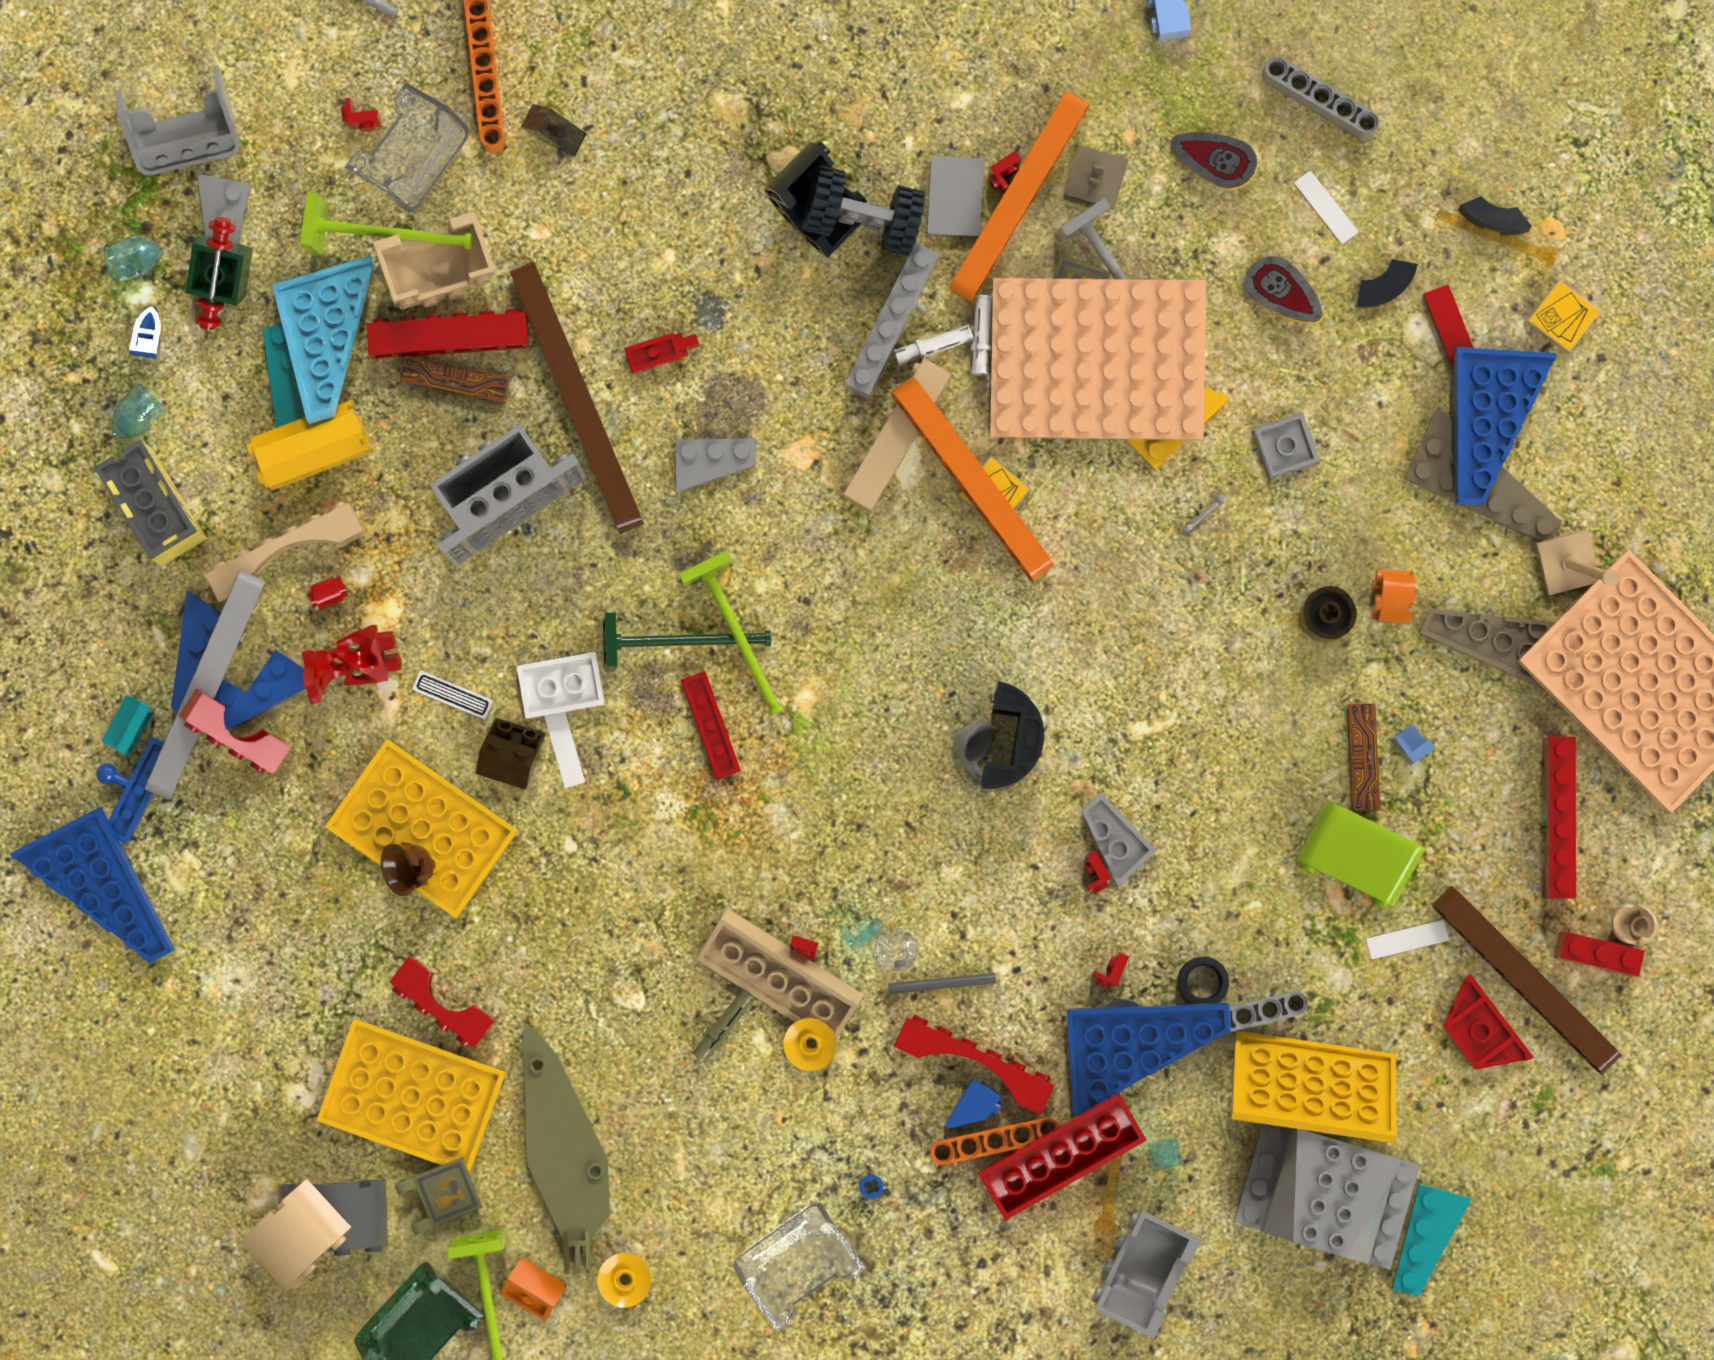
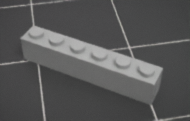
M915 242L913 250L910 252L845 383L846 390L867 400L870 399L939 261V253Z

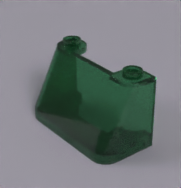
M424 1262L416 1268L360 1329L354 1343L362 1360H431L459 1329L463 1332L475 1330L484 1315L479 1308L428 1262Z

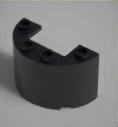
M820 141L817 143L809 142L765 187L764 191L782 217L795 230L797 229L804 235L808 243L828 258L861 223L845 224L839 222V218L836 217V223L830 236L803 230L805 206L818 165L834 168L832 167L834 162L828 156L830 150ZM844 187L842 198L867 203V200L858 191L853 193Z
M998 681L995 687L992 713L1018 717L1011 765L986 761L983 767L980 792L985 793L1003 791L1022 781L1036 765L1044 745L1043 720L1035 704L1029 696L1017 687Z

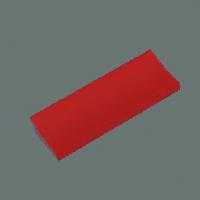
M1120 1092L980 1170L978 1175L1006 1221L1147 1140Z

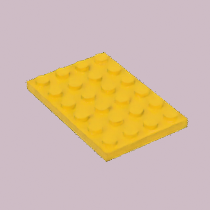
M388 739L385 740L325 825L331 832L380 866L381 854L388 844H401L403 842L425 848L434 863V875L427 880L429 885L416 888L415 890L456 919L519 831Z
M353 1018L316 1121L439 1165L463 1157L468 1171L471 1173L506 1072Z
M1236 1031L1234 1036L1231 1119L1395 1143L1397 1137L1396 1054Z

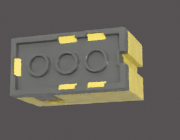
M138 440L123 449L124 456L119 459H115L112 456L94 467L148 558L155 563L163 566L207 539L154 450L142 440Z

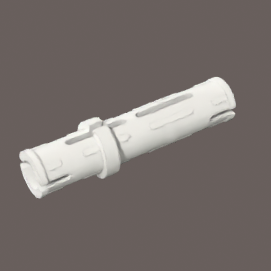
M989 295L975 296L974 339L970 350L973 352L971 374L974 376L988 375V358L992 350V346L989 345L992 297Z
M965 325L929 339L915 340L913 344L894 349L893 353L898 366L917 359H927V356L973 341V335L969 325Z

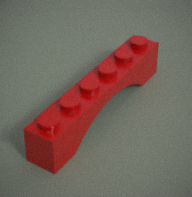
M1549 736L1543 738V770L1547 798V839L1543 869V899L1576 898V737Z
M915 1014L912 1019L906 1017L893 1047L917 1058L934 1054H952L975 1060L988 1067L1002 1080L1009 1089L1015 1103L1038 1114H1042L1055 1086L1049 1083L1051 1077L1036 1071L1035 1075L1025 1072L1027 1066L1014 1060L1010 1064L1001 1061L1002 1055L987 1048L985 1053L975 1049L977 1043L964 1037L960 1042L951 1037L953 1032L941 1026L934 1030L927 1026L928 1020Z

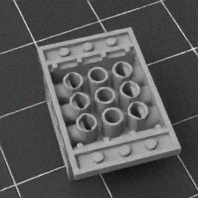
M519 424L494 442L488 440L478 447L479 452L472 457L466 455L455 463L457 467L430 484V487L460 529L457 532L451 530L440 538L442 542L437 544L441 552L456 567L586 480L587 477L574 454L560 456L553 462L555 466L550 469Z
M1262 1124L1233 1222L1324 1252L1391 1270L1420 1165L1306 1130Z

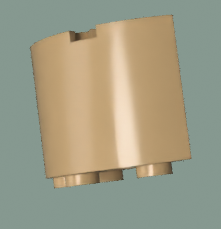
M475 211L451 218L447 227L430 231L455 235L471 233L473 234L471 250L458 245L400 240L398 234L373 242L395 305L399 306L400 309L417 305L429 308L439 304V300L448 297L449 300L459 299L464 296V291L491 281L490 277L494 274L495 268Z
M306 1179L270 1211L244 1237L241 1244L284 1291L290 1288L294 1290L301 1287L309 1279L308 1275L318 1267L315 1262L329 1248L335 1251L347 1240L344 1235L351 1226Z

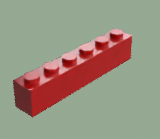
M507 309L505 314H495L494 311H480L479 315L468 316V313L460 312L454 313L452 317L442 318V315L431 314L427 315L426 319L416 320L414 316H404L399 318L400 321L389 322L388 318L373 319V323H366L368 355L371 359L530 348L528 317L526 312H521V309Z

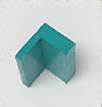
M126 695L102 742L124 755L131 756L155 709Z

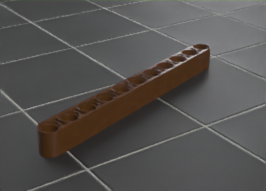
M534 261L511 270L512 279L619 533L622 534L643 525V519Z

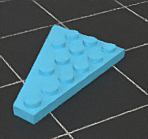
M371 255L272 285L306 420L309 424L335 416L374 268Z

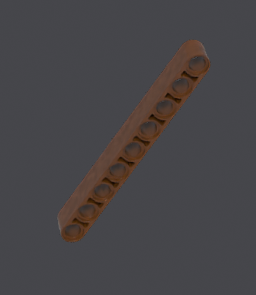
M1450 886L1432 904L1435 911L1598 1073L1604 1075L1622 1056L1458 890Z

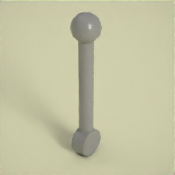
M1222 494L1217 495L1215 501L1182 532L1185 535L1188 534L1215 507L1224 504L1225 496Z

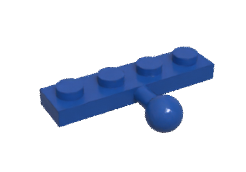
M153 736L148 742L130 779L118 774L116 767L110 763L101 764L96 770V777L102 784L114 783L124 788L108 821L118 840L125 844H129L154 796V793L146 791L144 788L164 742Z

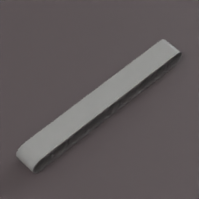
M241 570L239 571L144 790L170 800L199 732L196 734L183 726L185 720L179 714L196 688L214 699L262 590L264 580Z

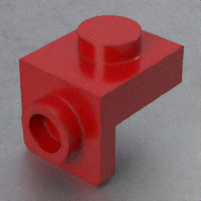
M345 98V106H341V115L343 122H347L351 130L360 129L362 132L374 131L375 127H382L381 115L378 110L354 112V104L351 98Z

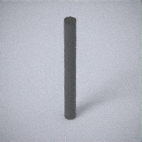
M995 973L888 983L889 994L996 984Z

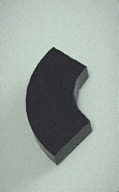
M1482 196L1461 204L1458 209L1461 215L1473 225L1481 229L1485 227L1497 231L1499 235L1524 234L1530 232L1532 227L1518 207H1497L1488 203Z
M1392 259L1388 269L1380 277L1372 280H1361L1356 307H1378L1397 298L1411 283L1418 264Z

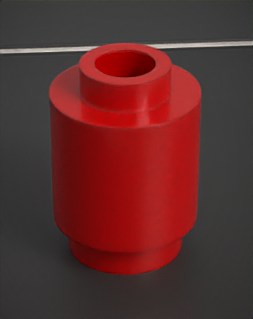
M332 576L309 586L311 592L307 593L312 607L318 606L320 611L344 601L343 598L349 596L340 576L337 578Z

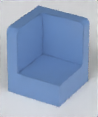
M1410 725L1391 739L1409 765L1415 764L1436 748L1429 739L1425 740L1414 725Z

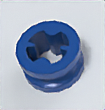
M876 1175L863 1177L859 1184L861 1194L869 1199L879 1197L884 1189L882 1180ZM875 1179L878 1182L876 1186H879V1190L877 1193L872 1191L869 1195L864 1191L867 1189L864 1187V1183Z

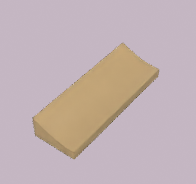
M730 909L722 916L696 959L794 1022L803 1018H816L825 1022L834 1032L836 1039L864 994L800 954L794 953L793 949Z

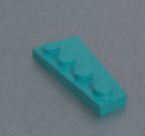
M282 322L263 330L276 428L306 417Z
M1421 1184L1417 1185L1391 1289L1420 1296L1472 1198Z

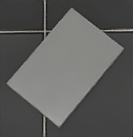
M931 156L927 235L979 237L984 159Z

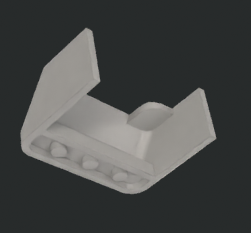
M219 66L213 67L215 90L209 91L203 99L205 111L155 122L152 114L146 109L137 108L128 111L121 90H115L117 117L135 165L140 173L155 175L233 156L239 151V135L230 98Z

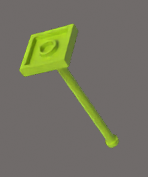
M307 192L300 245L312 256L322 257L326 231L384 238L398 234L399 238L403 240L458 245L470 250L472 248L473 234L471 233L455 235L327 221L329 204L318 193Z
M726 550L679 573L684 587L700 579L703 582H707L769 708L768 714L772 716L784 710L782 705L779 706L716 578L718 575L716 571L732 564V559Z
M505 1229L452 1238L447 1247L449 1259L465 1256L474 1257L492 1360H503L485 1254L503 1250L507 1241Z

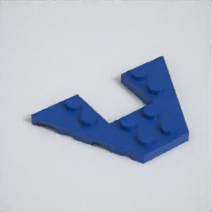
M190 591L186 593L171 708L176 712L180 708L221 614L220 611ZM275 649L246 693L223 678L214 699L225 706L224 723L227 731L246 723L251 718L279 705L282 701L306 689L303 685L304 668Z

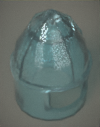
M130 236L123 240L105 244L103 253L111 278L118 283L133 278H141L149 273L159 262L163 249L150 239L141 236Z
M137 384L115 406L111 419L112 434L116 438L125 439L140 436L152 429L150 424L157 417H162L166 413V409L146 388Z

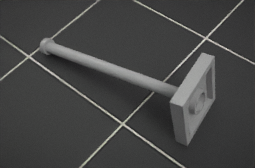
M1105 198L1060 227L1054 233L1058 241L1061 242L1078 230L1081 234L1084 232L1114 279L1128 280L1093 228L1095 225L1093 220L1110 208Z

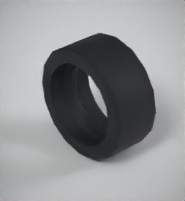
M1207 956L1195 957L1187 961L1179 970L1177 977L1178 991L1189 1004L1219 1003L1227 994L1229 975L1225 967L1216 959ZM1199 966L1211 968L1216 972L1219 979L1217 991L1208 998L1196 997L1188 988V976L1193 969Z

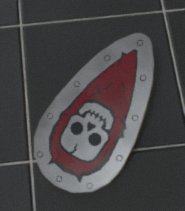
M1204 132L1183 133L1174 136L1171 140V145L1179 159L1194 173L1218 188L1226 190L1239 189L1248 184L1256 174L1258 167L1257 155L1252 146L1242 140Z
M1268 256L1259 259L1250 266L1246 272L1244 283L1247 294L1253 301L1292 321L1316 324L1323 319L1322 307L1317 294L1300 271L1289 261L1281 257Z

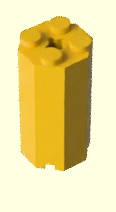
M349 400L337 405L334 417L311 424L304 417L251 437V443L246 444L251 458L255 459L260 467L256 469L260 483H264L266 488L269 487L271 490H275L372 453L371 448L368 446L370 443L359 415L356 416L354 413L356 408L353 402Z

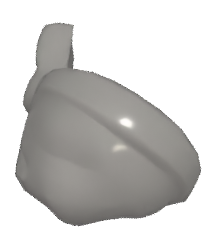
M985 722L970 723L957 730L954 734L952 746L956 754L961 758V765L968 769L976 780L983 776L977 762L988 753L994 739L993 728Z

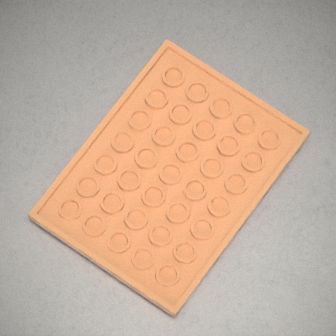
M993 278L990 438L1203 441L1206 280Z
M1627 550L1608 568L1615 570L1619 574V582L1615 586H1607L1598 579L1517 662L1670 814L1714 770V634L1630 550Z

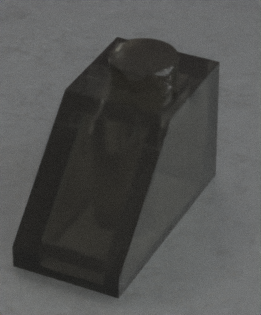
M532 104L521 125V128L538 140L574 157L587 134L553 109Z

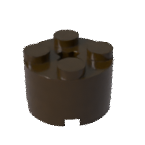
M1325 586L1312 592L1302 603L1299 613L1302 630L1312 639L1326 643L1334 642L1346 635L1353 628L1357 618V608L1350 595L1345 590L1335 586ZM1327 608L1330 609V614L1334 615L1329 620H1326L1325 615L1322 614Z

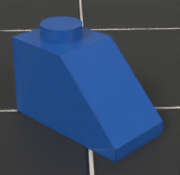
M972 1078L946 1121L945 1126L953 1128L986 1120L989 1115L995 1117L1002 1105L998 1101L1001 1096Z

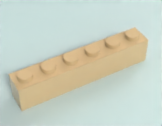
M925 358L921 364L916 362L909 374L910 377L913 376L921 384L935 404L948 385L952 375ZM898 404L894 409L889 408L882 419L885 423L881 432L878 430L874 432L869 441V444L872 445L867 455L865 453L861 454L855 467L859 468L854 477L849 475L842 487V490L845 491L843 494L844 499L870 514L919 434Z

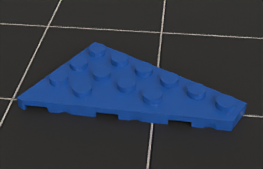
M1456 347L1454 349L1455 505L1480 507L1484 505L1492 485H1494L1497 475L1514 445V440L1520 433L1522 424L1547 378L1548 371L1556 360V353Z

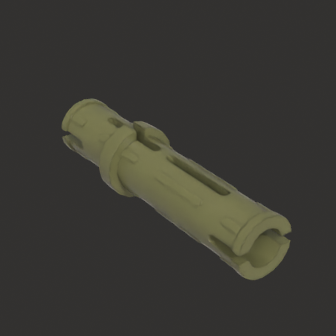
M741 989L740 993L711 1030L709 1028L706 1030L705 1033L707 1035L692 1054L706 1063L719 1044H724L725 1041L723 1039L755 999Z

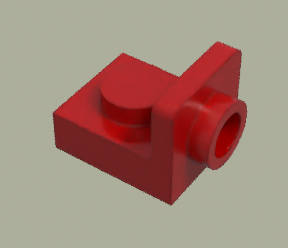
M1016 150L989 168L990 176L988 181L995 191L999 189L1002 194L1008 189L1003 176L1005 175L1008 178L1014 175L1019 170L1018 166L1021 164L1022 158Z
M1095 850L1085 856L1087 862L1084 863V866L1090 876L1096 875L1098 880L1084 888L1087 892L1093 890L1096 894L1109 886L1106 881L1110 880L1111 876Z
M793 935L790 948L794 950V953L800 954L814 962L819 943Z
M1118 952L1117 957L1112 955L1106 967V970L1110 972L1109 975L1106 976L1093 971L1091 976L1096 978L1094 983L1107 989L1111 985L1117 986L1129 956Z

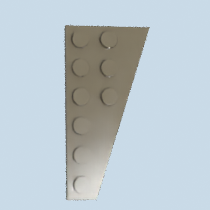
M1437 407L1404 480L1455 503L1454 421ZM1503 466L1489 491L1484 505L1481 507L1462 506L1538 542L1553 539L1561 523L1558 517Z
M1438 609L1428 610L1418 633L1419 635L1545 690L1517 661L1555 622Z

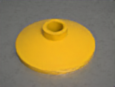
M803 1018L796 1021L789 1027L784 1037V1051L788 1060L795 1067L804 1071H818L825 1068L836 1054L837 1041L834 1032L825 1022L816 1018ZM809 1038L815 1039L816 1047L809 1046Z
M618 1253L608 1258L602 1264L597 1277L598 1289L602 1297L611 1305L620 1308L632 1307L642 1302L648 1295L652 1283L648 1265L643 1259L631 1253ZM621 1275H628L630 1283L622 1284L620 1281Z

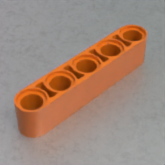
M1041 1117L935 1141L931 1145L930 1155L935 1163L946 1165L1015 1150L1042 1136L1040 1127L1044 1122H1052L1055 1128L1060 1125L1054 1118ZM1024 1127L1028 1130L1029 1136L1025 1142H1017L1014 1139V1132L1017 1128ZM993 1133H998L1002 1137V1144L998 1148H991L987 1143L988 1137ZM966 1139H972L976 1143V1149L971 1154H966L961 1150V1144ZM939 1145H946L950 1149L949 1156L944 1160L935 1157L934 1151Z

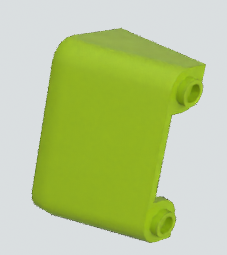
M1327 801L1321 805L1295 861L1300 863L1299 868L1312 875H1314L1315 871L1325 873L1369 895L1373 899V905L1387 910L1388 907L1394 908L1419 863L1425 848L1342 806Z

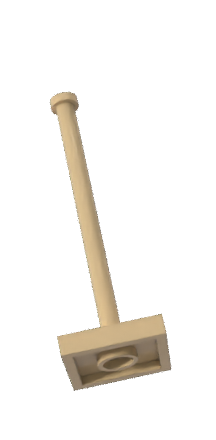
M1589 530L1535 543L1547 595L1591 585L1598 579L1607 586H1615L1619 582V574L1615 570H1604L1597 567Z

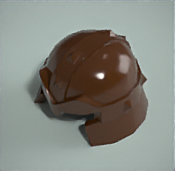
M401 842V844H388L383 849L381 854L382 875L393 893L399 896H407L414 889L429 885L427 880L434 875L435 866L429 852L425 848L416 844Z

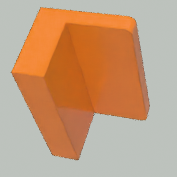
M521 1258L505 1282L500 1295L546 1322L567 1285L526 1259Z

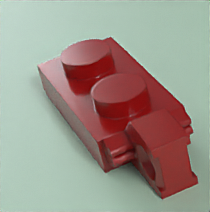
M673 332L625 347L624 350L633 375L681 360L689 356L688 350L700 347L696 334L683 338L682 333L675 334Z

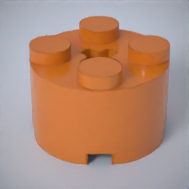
M1376 570L1375 580L1372 581L1371 595L1375 596L1374 604L1371 606V620L1397 624L1411 623L1413 612H1408V608H1411L1415 601L1414 571Z

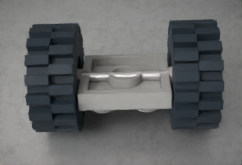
M818 165L808 193L803 216V230L830 236L836 223V217H838V221L841 223L853 225L854 222L864 224V228L873 231H879L880 228H884L882 249L905 256L910 255L916 242V236L919 233V226L921 225V218L924 212V191L898 185L893 193L889 209L842 198L846 177L845 171Z

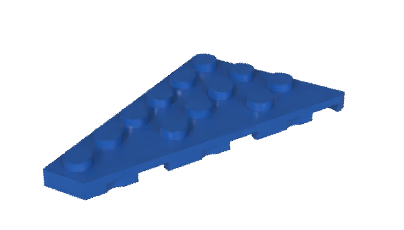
M102 807L10 853L13 860L17 859L30 869V873L40 877L47 886L76 904L81 912L87 913L98 925L123 940L127 947L137 951L139 956L148 963L175 950Z
M1230 1003L1067 1009L1073 1115L1080 1114L1108 1097L1130 1087L1139 1080L1152 1075L1161 1068L1174 1063L1194 1050L1230 1032Z

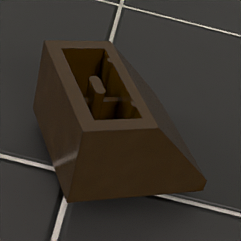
M495 717L479 751L475 774L526 790L534 773L546 733Z

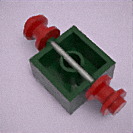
M216 217L215 220L209 222L208 227L213 230L212 237L201 235L192 243L185 293L203 297L197 301V306L202 308L201 314L195 316V322L199 324L200 328L205 330H214L215 327L221 326L222 319L217 317V313L224 309V303L237 306L246 297L253 247L233 243L229 240V234L235 232L236 226L231 223L230 219L224 217Z

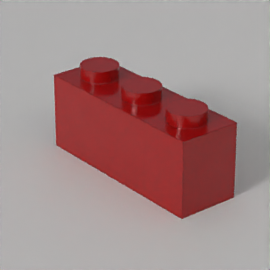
M1559 932L1554 958L1630 977H1639L1645 950L1570 932Z

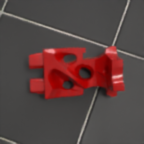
M370 625L337 641V647L330 650L302 651L304 660L303 685L306 687L310 705L321 702L322 695L325 694L328 684L334 678L346 675L344 679L345 686L388 681L389 673L401 670L402 661L399 652L385 655L384 651L396 648L393 631L379 632L377 625ZM358 644L360 647L350 648L348 645ZM358 670L363 672V674L355 676L352 672Z

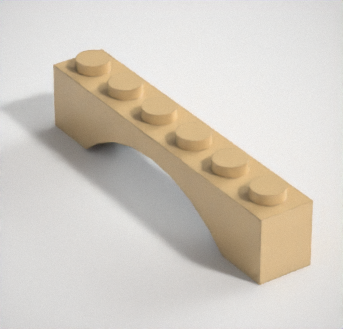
M337 503L329 508V513L320 516V514L313 515L305 520L307 524L299 528L296 526L289 527L281 532L282 536L274 540L272 538L265 539L257 544L258 548L250 552L243 550L233 556L234 560L226 564L223 561L211 566L210 572L206 573L205 576L218 602L224 606L240 570L257 577L261 570L274 558L295 547L313 543H330L344 546L366 535L353 506L350 503Z

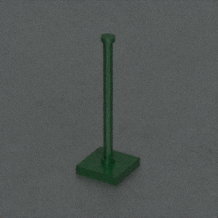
M616 612L605 613L603 616L604 672L616 670L618 666L617 650H621V647L737 644L732 634L621 637V634H617ZM765 630V633L744 634L749 644L771 646V630Z

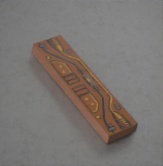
M405 356L400 378L401 383L500 404L505 402L510 380L506 376L411 356Z
M1376 703L1348 704L1352 811L1380 810Z

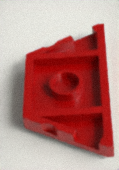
M1471 974L1465 976L1442 1024V1028L1471 1066L1476 1070L1534 1058Z

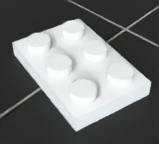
M596 652L517 666L526 719L605 705Z

